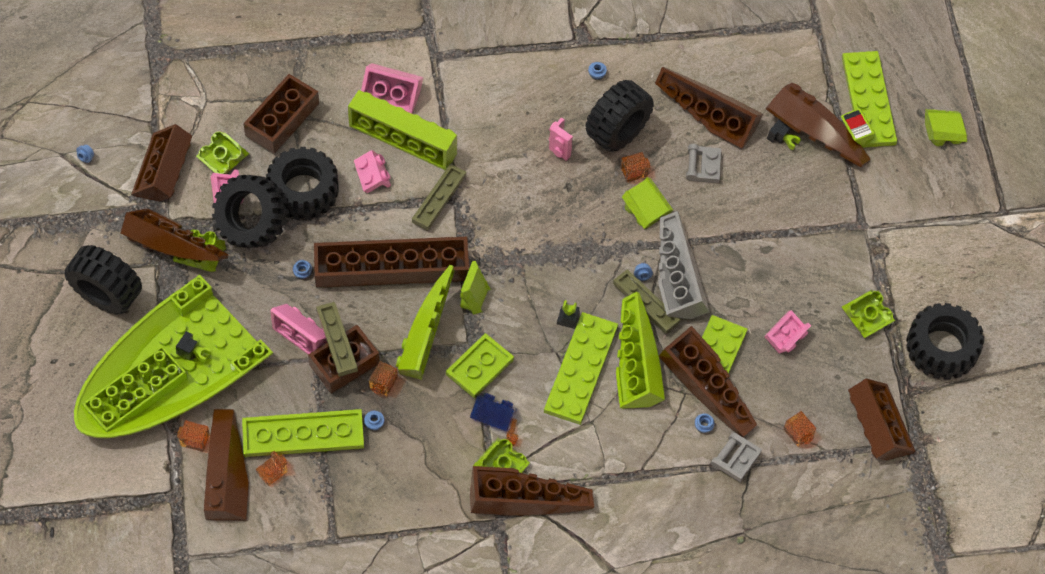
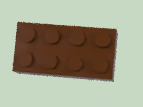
M288 74L243 123L245 136L275 154L319 105L318 91Z

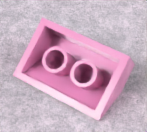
M371 63L366 66L361 91L368 92L380 100H386L389 104L401 107L412 114L420 95L423 77Z
M288 304L273 307L270 310L273 329L305 353L310 354L327 343L323 329L318 327L313 319L303 316L296 307L292 308Z

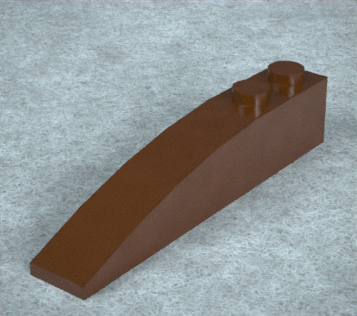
M665 67L661 68L655 82L667 95L675 99L684 110H687L697 121H700L709 132L740 148H743L754 134L763 116V113Z
M792 82L784 86L766 107L767 111L796 132L800 133L803 131L810 135L809 139L815 142L817 139L825 143V148L830 151H839L841 157L855 165L863 167L870 162V157L863 147L854 141L847 127L823 104L817 101L813 95L802 90L798 84Z
M149 208L126 212L120 234L127 236V239L130 241L141 243L144 248L194 260L219 261L229 257L227 253L212 244L206 245L205 239L193 237L194 232L182 230V225Z
M692 326L660 353L659 358L687 389L734 432L744 437L757 426L746 404L739 397L737 388L730 381L727 370H724L720 363L721 359Z
M214 409L206 474L205 519L215 521H246L249 481L234 409Z
M473 466L470 487V510L474 514L546 515L589 510L594 508L593 490L570 483L566 485L561 484L551 478L548 480L538 478L536 474L529 473V475L523 474L514 468Z

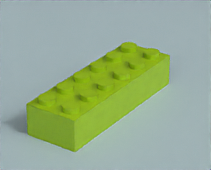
M358 90L348 105L349 127L443 170L448 168L457 155V134L450 129H444L434 122L422 119L417 114L413 115L401 107L391 105L386 100H380L372 94Z

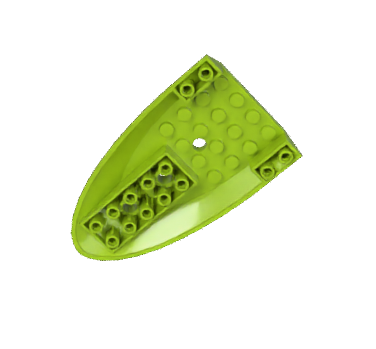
M199 274L133 325L94 367L83 384L74 408L76 428L82 434L94 438H115L153 428L193 409L220 393L271 356L273 352L261 339L256 341L213 295L212 287ZM186 331L193 334V340L197 341L198 347L211 349V355L207 353L202 354V356L206 357V363L201 362L197 356L194 359L188 360L176 354V345Z

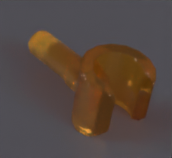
M512 419L511 427L506 434V439L513 446L519 435L514 434L517 419Z

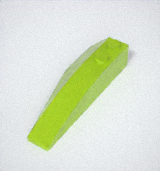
M452 265L448 266L426 296L414 319L408 337L403 340L402 349L404 351L396 362V367L401 375L420 380L423 378L455 272Z
M635 292L622 299L620 322L623 323L621 332H619L621 349L618 350L617 354L620 361L619 367H616L619 404L622 409L651 407L665 400L661 366L653 331L640 293Z

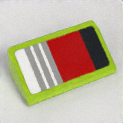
M860 108L841 115L854 141L861 146L876 135Z

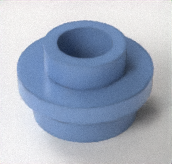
M601 62L590 64L588 69L593 79L603 78L607 71L606 66Z
M81 145L76 150L80 161L85 163L92 161L94 151L90 146Z
M299 260L293 266V273L297 278L305 279L311 275L312 266L305 260Z
M641 263L635 267L634 276L638 280L645 281L652 277L653 271L648 264Z
M378 411L368 412L364 418L366 427L371 430L381 428L384 424L382 413ZM371 418H377L378 420L371 421Z
M704 413L696 417L695 427L698 431L708 433L714 428V419L709 414ZM706 422L708 425L703 426L701 423Z

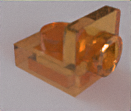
M272 451L271 458L256 468V473L270 486L287 473L288 462L282 454L278 455L275 451Z

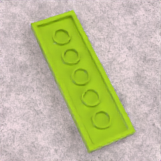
M878 51L843 53L842 62L852 111L860 108L876 134L863 144L862 147L895 146L897 138Z
M584 312L581 313L546 402L544 413L581 425L618 329V323Z
M362 409L242 418L244 457L364 449Z

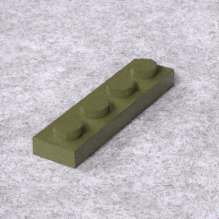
M450 164L412 217V223L428 231L466 177V171Z
M628 269L613 280V284L626 297L635 292L640 293L648 318L665 334L680 323L679 318L666 315L664 303Z
M331 302L317 306L316 311L338 376L357 372L358 368L336 303Z

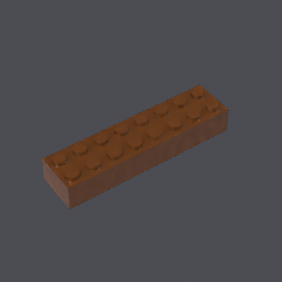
M467 236L314 243L316 288L433 283L440 278L449 265L454 266L455 272L452 282L465 281L469 271Z

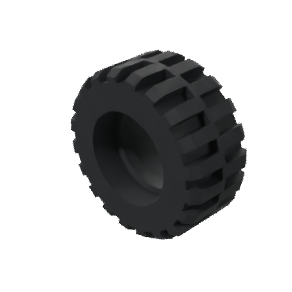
M632 80L617 82L616 85L611 86L598 99L596 105L591 109L585 124L587 135L606 151L614 152L619 151L620 148L623 149L638 136L641 129L645 127L646 122L650 119V114L653 112L654 107L652 96Z
M300 147V149L290 148L288 152L283 151L280 153L279 158L275 157L267 169L266 178L269 181H274L277 184L276 188H281L284 192L282 197L287 199L288 204L285 205L286 209H289V215L285 216L287 218L294 217V220H300V218L311 220L310 217L314 216L318 218L322 212L324 214L328 212L330 206L332 207L336 202L339 193L337 168L333 164V160L330 157L326 158V154L322 151L317 152L315 148L306 149V147ZM299 175L312 176L319 181L315 188L306 192L293 191L286 186L290 179Z
M238 175L236 178H230L227 181L228 184L223 183L220 187L221 192H217L215 195L216 203L212 204V208H215L212 219L216 220L214 224L216 230L221 231L219 235L223 239H227V242L231 245L243 248L264 247L268 243H273L277 240L276 235H281L283 232L282 226L287 224L288 220L285 219V216L289 215V209L285 207L288 202L286 198L282 197L284 194L282 189L276 188L277 184L274 181H269L266 177L256 175ZM252 193L256 195L261 203L262 215L258 224L249 230L240 221L239 207L242 200Z
M95 245L81 247L65 268V279L68 281L69 286L84 300L90 302L91 305H95L98 309L105 310L110 314L118 315L127 312L142 290L141 279L130 268V265L123 262L120 257L113 255L112 252Z
M937 303L933 305V308L927 306L923 311H920L913 320L906 339V348L910 352L909 358L911 361H915L914 365L918 369L922 368L924 374L934 375L933 378L937 379L944 377V380H951L952 376L959 378L962 374L970 372L971 368L977 363L984 344L982 326H978L979 321L976 317L973 318L971 316V312L962 310V307L958 305L956 307L951 306V303H945V305ZM935 331L948 332L959 340L962 349L953 352L943 351L933 345L928 334Z

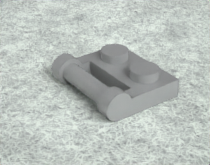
M697 144L688 145L689 167L686 172V179L697 182L719 183L721 148L702 147ZM697 155H702L701 173L696 172Z
M732 432L728 437L729 441L718 456L712 459L710 464L715 469L721 470L741 482L761 454L762 449ZM739 445V449L729 463L723 462L733 447Z

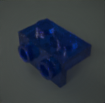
M484 393V395L477 396L470 418L503 431H508L517 408L513 407L514 403L502 400L500 402L495 400L494 395Z

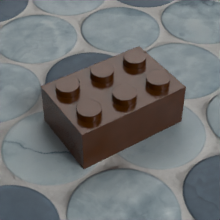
M358 325L345 332L358 368L357 372L338 376L328 343L308 354L309 366L331 394L380 364L379 352Z

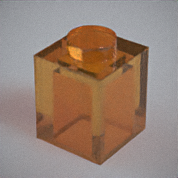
M643 152L621 158L620 169L626 182L648 176L650 162L648 158L644 157Z
M379 361L369 379L370 389L378 395L388 396L398 378L397 368Z
M800 411L786 420L783 430L799 447L803 443L806 445L814 439L816 427Z
M185 420L183 427L180 426L177 434L182 447L204 452L210 436L208 426Z

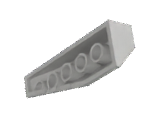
M676 211L660 218L661 247H659L660 279L658 284L666 315L668 317L694 319L710 312L699 272L679 212Z

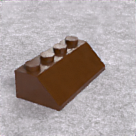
M177 124L154 132L131 195L158 202L171 198L174 194L175 184L180 177L181 167L185 163L186 153L191 146L192 135Z
M866 378L848 389L851 396L850 401L856 408L857 418L863 425L864 435L869 440L872 447L871 452L876 459L888 461L916 452L886 383Z

